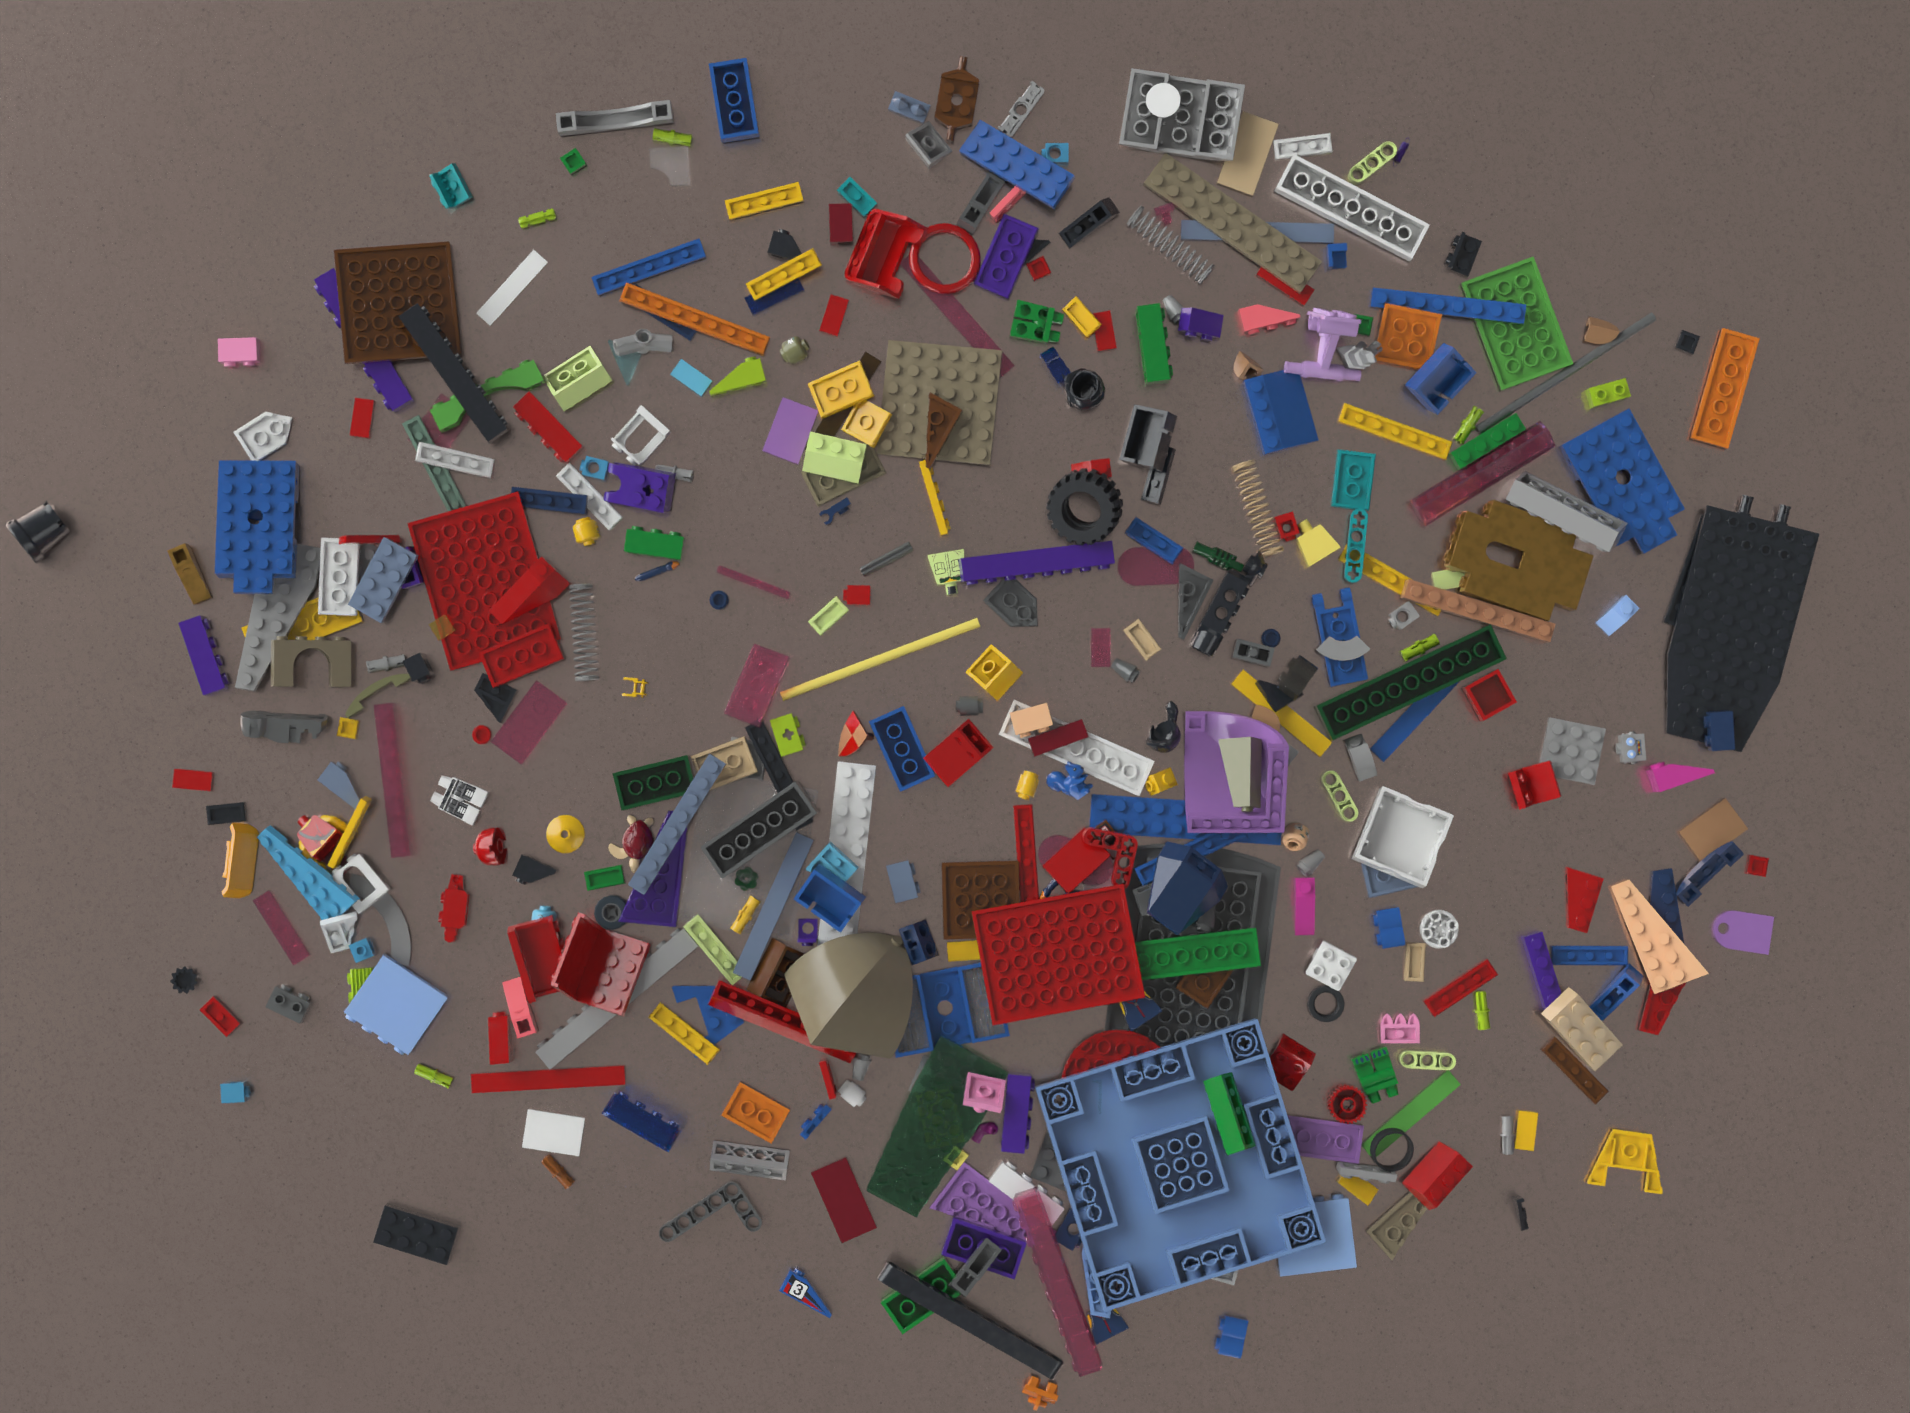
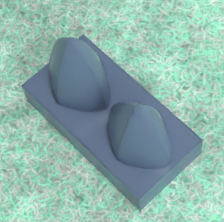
M895 91L888 110L924 124L931 105Z

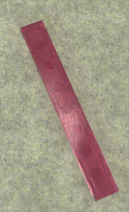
M909 255L901 261L900 265L973 348L1001 350L952 294L933 292L917 281L911 271ZM918 256L919 265L924 275L935 283L943 284ZM1004 353L1002 354L1000 378L1015 366Z

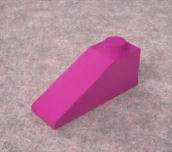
M1293 878L1295 935H1314L1315 878Z

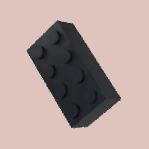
M387 1203L384 1206L373 1243L448 1265L451 1261L461 1226Z

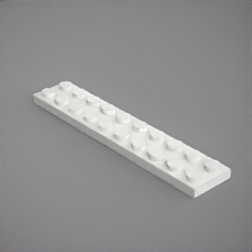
M838 762L829 842L831 841L859 867L846 883L862 893L876 766ZM860 906L841 933L820 919L817 946L838 937L858 933Z

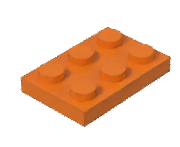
M740 1081L721 1116L772 1144L790 1109Z

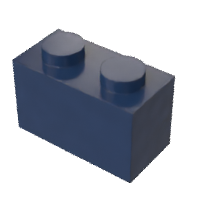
M1733 711L1706 712L1704 727L1707 728L1708 735L1705 736V746L1710 751L1735 750Z

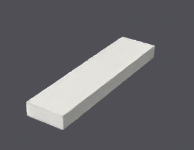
M419 442L415 458L416 462L489 479L491 478L495 460Z
M568 463L556 475L573 494L588 495L587 508L609 531L623 518L609 502L603 500V496L571 463Z

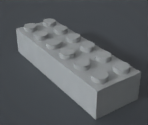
M1524 471L1515 479L1506 500L1510 501L1511 505L1526 509L1530 515L1539 516L1546 523L1561 527L1563 532L1574 534L1585 543L1590 542L1603 552H1610L1618 544L1628 524L1527 471Z

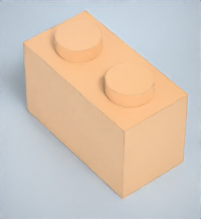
M1047 703L1009 713L1015 736L1020 735V738L1030 736L1031 731L1038 730L1039 733L1050 730L1049 726L1053 725Z

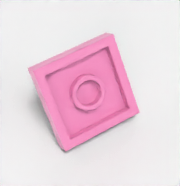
M968 1072L963 1105L974 1107V1110L978 1113H983L985 1110L1001 1113L1006 1080Z

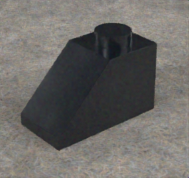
M782 229L773 231L767 251L769 256L789 261L802 253L793 236L789 235L790 232Z
M521 854L512 876L516 877L515 881L526 885L527 882L533 883L554 875L558 872V869L525 854Z

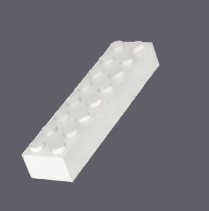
M1293 154L1274 192L1409 262L1415 255L1430 226L1428 223Z

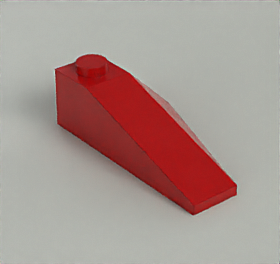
M541 556L489 611L504 624L558 597L571 583L544 556Z

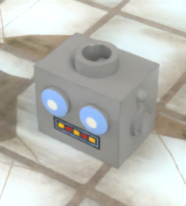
M1632 731L1628 734L1622 733V735H1618L1616 754L1619 755L1620 762H1624V764H1637L1638 761L1646 760L1644 734H1636L1635 731Z

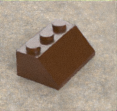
M772 938L747 990L761 998L787 1007L792 994L784 974L795 961L806 953Z

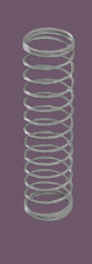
M1140 206L1128 220L1127 225H1131V228H1135L1142 221L1137 230V233L1142 232L1147 227L1143 234V238H1146L1151 232H1153L1149 238V243L1154 241L1159 236L1154 247L1156 248L1162 242H1164L1160 249V252L1165 251L1171 245V247L1166 253V257H1169L1173 252L1176 251L1172 258V262H1174L1182 255L1177 266L1179 267L1187 261L1186 265L1183 268V271L1188 270L1194 264L1193 268L1189 273V276H1192L1199 270L1198 274L1195 277V281L1198 280V283L1201 284L1214 269L1215 265L1212 264L1204 273H1202L1199 276L1200 272L1208 262V259H1206L1192 273L1195 266L1202 257V255L1198 256L1187 267L1188 263L1196 253V250H1194L1180 264V262L1182 261L1183 257L1185 256L1191 245L1187 246L1175 258L1178 251L1185 242V240H1183L1169 254L1171 248L1179 238V235L1176 236L1163 249L1168 239L1171 237L1173 231H1171L1159 244H1157L1162 235L1164 234V232L1166 231L1167 226H1165L1152 239L1153 235L1161 225L1162 221H1160L1148 234H1146V232L1156 219V216H1154L1140 230L1141 226L1150 214V212H1148L1136 225H1134V223L1144 210V207Z
M590 583L573 584L568 586L569 589H572L569 591L570 594L580 595L571 597L569 600L573 602H583L570 606L571 609L581 610L572 612L570 614L571 616L584 617L572 620V624H580L582 626L574 627L571 630L575 632H586L572 636V638L583 640L573 643V646L587 647L573 651V653L585 655L574 658V661L588 662L574 666V668L576 669H587L586 671L575 673V676H579L575 677V681H589L599 679L598 675H578L580 673L598 670V668L578 667L582 665L598 663V661L596 660H577L579 658L597 655V653L577 652L581 650L597 648V646L595 645H576L578 643L595 641L596 638H580L576 636L595 633L596 631L575 630L577 628L594 626L595 623L574 622L594 618L595 616L573 615L576 613L594 610V608L573 607L594 602L587 600H572L579 597L592 596L593 593L572 592L576 590L592 588L593 584Z

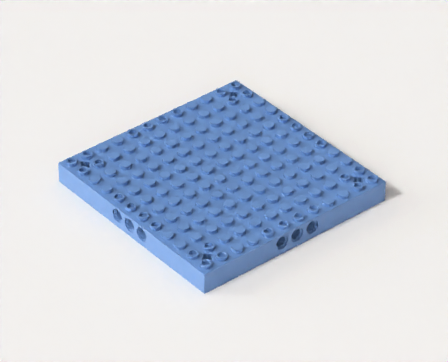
M1254 1018L1035 1086L1104 1312L1326 1243L1258 1019ZM1241 1038L1248 1040L1245 1048L1239 1045ZM1232 1072L1256 1146L1227 1155L1203 1081ZM1057 1095L1064 1097L1061 1105L1057 1102L1054 1103ZM1298 1224L1305 1226L1302 1233L1296 1230ZM1114 1281H1117L1118 1284H1121V1286H1119V1290L1115 1291L1114 1288H1111Z

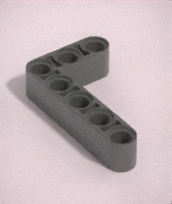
M731 1180L666 1222L660 1228L659 1236L662 1241H673L728 1203L731 1204L744 1226L751 1232L758 1231L761 1228L763 1219L738 1181ZM735 1185L738 1192L731 1195L728 1193L727 1187ZM713 1196H719L722 1200V1203L720 1205H714L711 1201V1198ZM740 1201L747 1202L748 1209L745 1211L740 1210L738 1203ZM698 1206L704 1207L705 1215H697L695 1208ZM681 1217L688 1218L689 1225L686 1227L681 1226L679 1219ZM751 1217H755L758 1219L759 1225L752 1227L749 1225L748 1220ZM671 1228L673 1236L666 1237L663 1234V1229Z

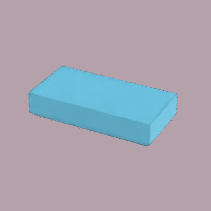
M682 359L670 374L701 397L713 382Z

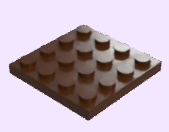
M1019 861L942 863L944 940L976 939L972 911L1020 903Z

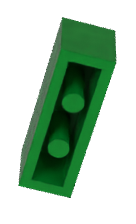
M632 526V529H627L624 552L682 561L685 537H682L679 532L670 531L668 535L662 534V530L651 529V532L643 531V527Z

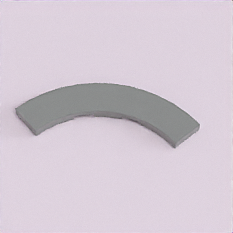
M352 873L349 887L357 896L365 899L376 890L367 878ZM387 892L373 906L383 917L388 927L391 938V958L402 965L409 966L412 947L409 926L401 908Z

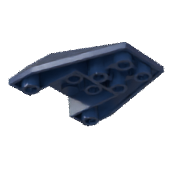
M1167 841L1157 857L1147 913L1173 933L1179 935L1220 902L1228 888L1222 870L1192 847Z

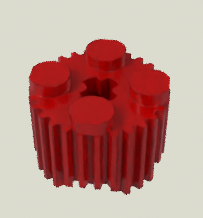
M1342 1084L1337 1089L1334 1088L1335 1091H1331L1332 1094H1329L1330 1098L1327 1101V1108L1331 1116L1343 1124H1349V1122L1353 1124V1121H1360V1118L1364 1117L1363 1114H1366L1365 1110H1367L1365 1108L1367 1100L1364 1093L1359 1088L1348 1084ZM1350 1099V1104H1352L1351 1107L1343 1108V1102L1345 1100L1348 1101Z

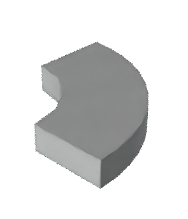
M1329 636L1316 649L1321 655L1339 661L1356 659L1370 650L1358 636L1348 641H1338Z

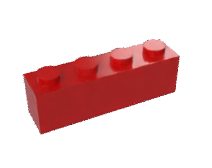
M530 391L513 406L516 410L514 414L521 421L525 419L529 423L527 428L534 435L538 433L542 437L540 441L548 449L552 447L556 451L553 455L561 463L565 461L568 464L584 449Z

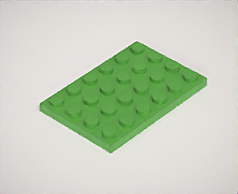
M1534 256L1461 283L1466 298L1526 304L1524 324L1474 319L1501 391L1574 364Z

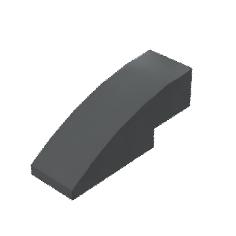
M988 172L960 216L957 225L973 234L1005 181Z
M985 1238L962 1266L949 1286L963 1297H966L1002 1249L988 1238Z

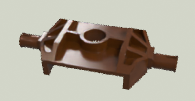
M960 56L959 66L956 70L941 74L934 118L947 127L946 141H949L951 136V142H954L955 130L970 126L973 122L979 79L967 72L968 57H964L963 62V56ZM959 95L962 98V103L954 105L951 101L953 96Z

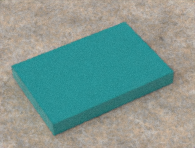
M1337 450L1331 507L1353 510L1361 508L1369 511L1376 454Z

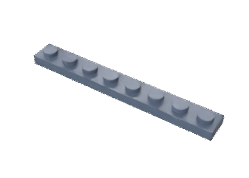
M712 754L708 755L628 883L630 887L645 895L726 763Z

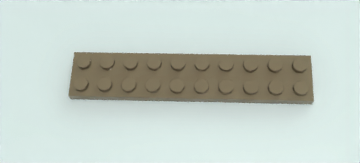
M1167 153L1163 155L1143 184L1299 294L1322 263L1320 259Z

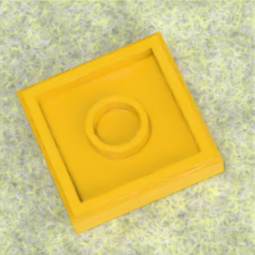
M865 400L853 406L841 430L875 448L892 414Z

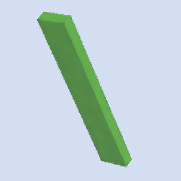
M1446 1070L1368 1137L1361 1146L1370 1155V1145L1376 1134L1387 1128H1398L1403 1132L1408 1131L1461 1084L1449 1070ZM1390 1134L1384 1137L1376 1148V1157L1402 1135Z

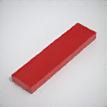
M1486 959L1423 1002L1433 1017H1436L1498 976L1489 960Z

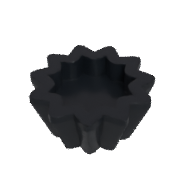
M186 966L182 969L177 968L176 973L171 974L173 979L170 982L174 984L173 989H178V993L184 991L188 994L189 990H194V985L198 983L195 980L197 974H193V969L188 970Z

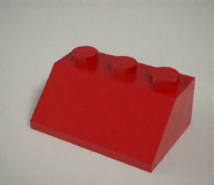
M1439 1141L1404 1179L1402 1184L1428 1210L1435 1209L1473 1166L1459 1152Z

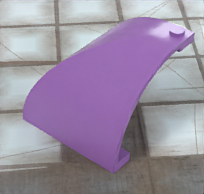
M1185 711L1184 785L1188 833H1284L1289 746L1285 738L1277 730L1261 721L1242 715L1211 711ZM1241 737L1262 739L1261 808H1255L1253 812H1241V808L1233 806L1219 739Z

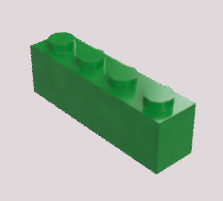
M1517 413L1452 451L1448 456L1459 471L1523 432L1526 428Z
M1232 1072L1203 1081L1227 1155L1255 1147V1141Z

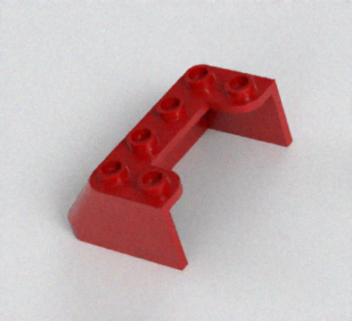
M873 209L866 218L845 269V278L877 293L899 299L903 292L904 283L902 280L895 278L908 243H921L925 238L928 228L907 216Z

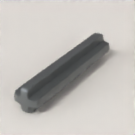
M906 542L862 566L860 570L863 576H868L912 552L913 548L909 542Z

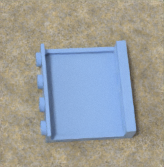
M384 953L348 1007L344 1010V1013L347 1014L345 1017L351 1022L355 1023L357 1021L362 1024L361 1028L366 1032L377 1034L381 1042L385 1044L389 1042L394 1045V1050L401 1055L404 1053L409 1055L447 1000L448 995Z
M1334 1194L1329 1199H1324V1196L1313 1197L1326 1243L1278 1257L1280 1277L1357 1267L1349 1198L1347 1196ZM1298 1224L1296 1230L1302 1233L1305 1226Z

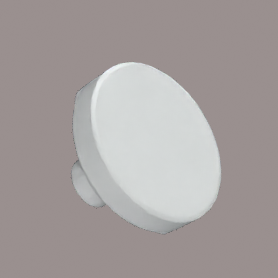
M1434 910L1427 913L1421 920L1420 935L1427 945L1434 948H1446L1456 940L1459 925L1455 917L1449 912Z

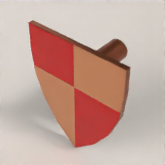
M852 711L843 727L839 742V757H847L854 754L866 740L872 741L874 738L873 733L866 732L855 711Z

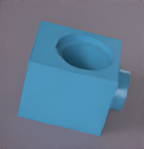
M1045 143V149H1041V156L1056 165H1068L1069 144ZM1052 150H1057L1060 152V157L1054 159L1049 153Z
M586 456V459L581 461L580 471H582V475L585 477L606 482L608 464L610 462ZM593 463L599 465V470L596 473H590L589 467Z
M370 937L348 945L356 963L377 955Z
M247 1081L220 1084L221 1103L246 1102L251 1095L250 1086H247Z

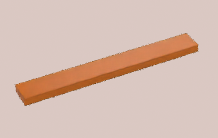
M627 282L619 300L622 303L762 356L770 339L769 336Z

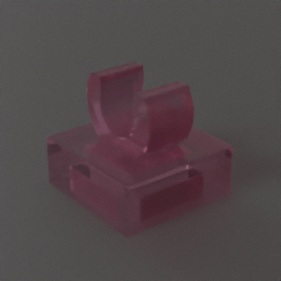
M1171 202L1154 208L1153 213L1156 218L1162 217L1163 223L1166 225L1172 223L1170 213H1173L1175 209Z

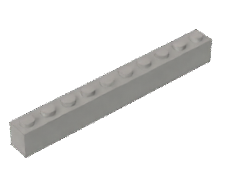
M684 928L682 930L676 929L670 934L672 938L667 943L663 940L655 947L657 949L652 955L650 953L647 954L629 1004L699 946ZM585 1005L581 1008L583 1013L578 1017L574 1014L566 1021L568 1023L566 1027L562 1029L560 1026L552 1033L554 1037L549 1041L544 1039L537 1045L539 1049L536 1051V1054L549 1069H552L616 1014Z

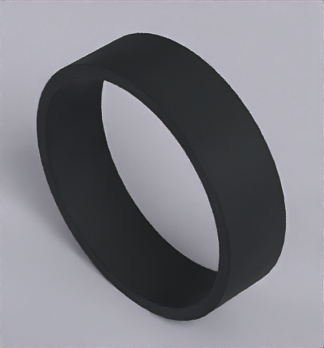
M1387 1128L1380 1131L1373 1138L1370 1145V1155L1373 1161L1381 1169L1389 1172L1399 1171L1406 1167L1414 1154L1412 1140L1405 1132L1398 1128ZM1390 1134L1404 1135L1408 1141V1150L1405 1157L1399 1163L1391 1166L1378 1163L1376 1148L1379 1142Z

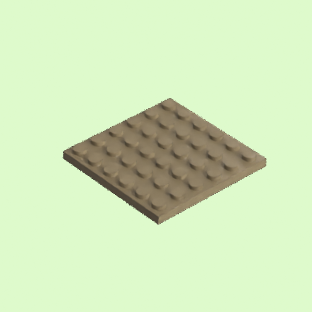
M888 340L881 408L891 413L892 416L878 440L876 454L926 459L929 393L931 392L963 410L936 460L991 465L1003 351Z

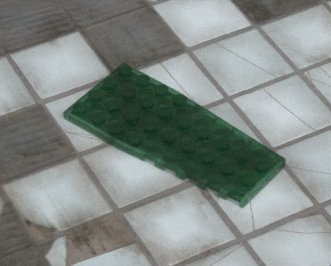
M941 1035L911 1088L868 1183L867 1192L914 1217H918L919 1212L926 1205L929 1197L938 1187L944 1175L949 1171L952 1163L959 1156L962 1148L970 1140L988 1111L985 1110L983 1113H978L974 1110V1107L963 1105L968 1072L1005 1080L1009 1071Z

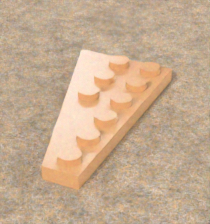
M1630 880L1611 886L1654 994L1709 974Z

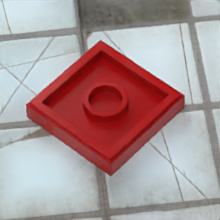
M825 1058L819 1061L829 1100L836 1098L838 1093L829 1061Z

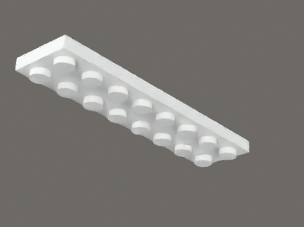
M1014 700L999 735L1031 749L1028 738L1045 732L1039 733L1038 730L1031 731L1030 736L1020 738V735L1015 736L1009 713L1026 709L1030 706ZM1051 716L1053 725L1049 726V728L1053 730L1069 723ZM1087 732L1089 737L1043 753L1066 765L1068 761L1081 765L1084 768L1083 772L1137 796H1140L1155 762Z

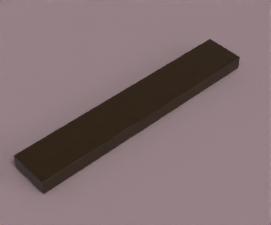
M865 351L860 361L870 382L882 361ZM853 406L822 419L815 433L835 437Z

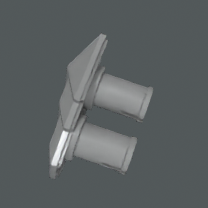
M1360 341L1357 345L1337 347V350L1345 368L1366 369V367H1370L1371 364L1377 362L1375 355L1382 351V347L1378 348L1381 346L1378 341H1373L1369 346L1365 342Z

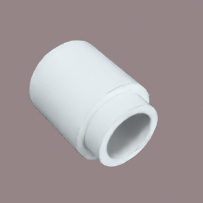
M848 1079L838 1090L841 1094L840 1096L853 1107L856 1105L860 1107L866 1100L864 1096L866 1092Z

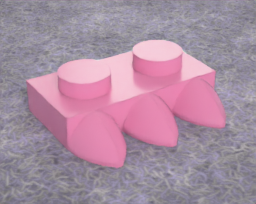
M1400 1013L1393 1024L1390 1015L1385 1014L1380 1024V1043H1420V1023L1418 1017L1413 1013L1406 1024L1404 1016Z

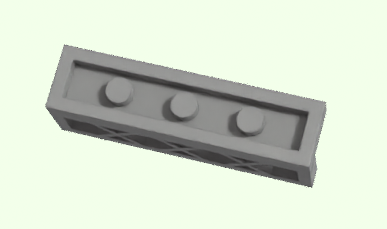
M713 1141L710 1170L786 1180L790 1151ZM716 1148H725L727 1153L717 1154ZM740 1150L744 1151L747 1155L739 1157L735 1152ZM762 1153L765 1155V1158L762 1160L756 1159L754 1155ZM775 1156H785L784 1162H776L773 1158Z

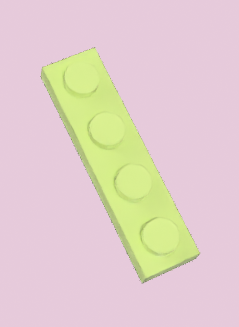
M698 914L683 926L731 985L742 978L733 973L737 960Z

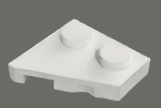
M356 911L320 921V926L331 953L350 949L348 945L351 944L355 921H357Z

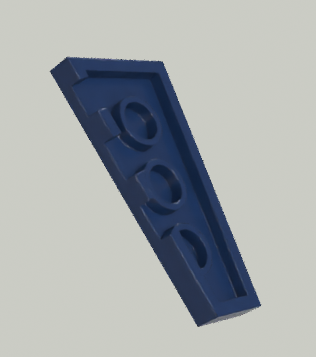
M1668 868L1652 871L1650 905L1684 943L1673 870Z

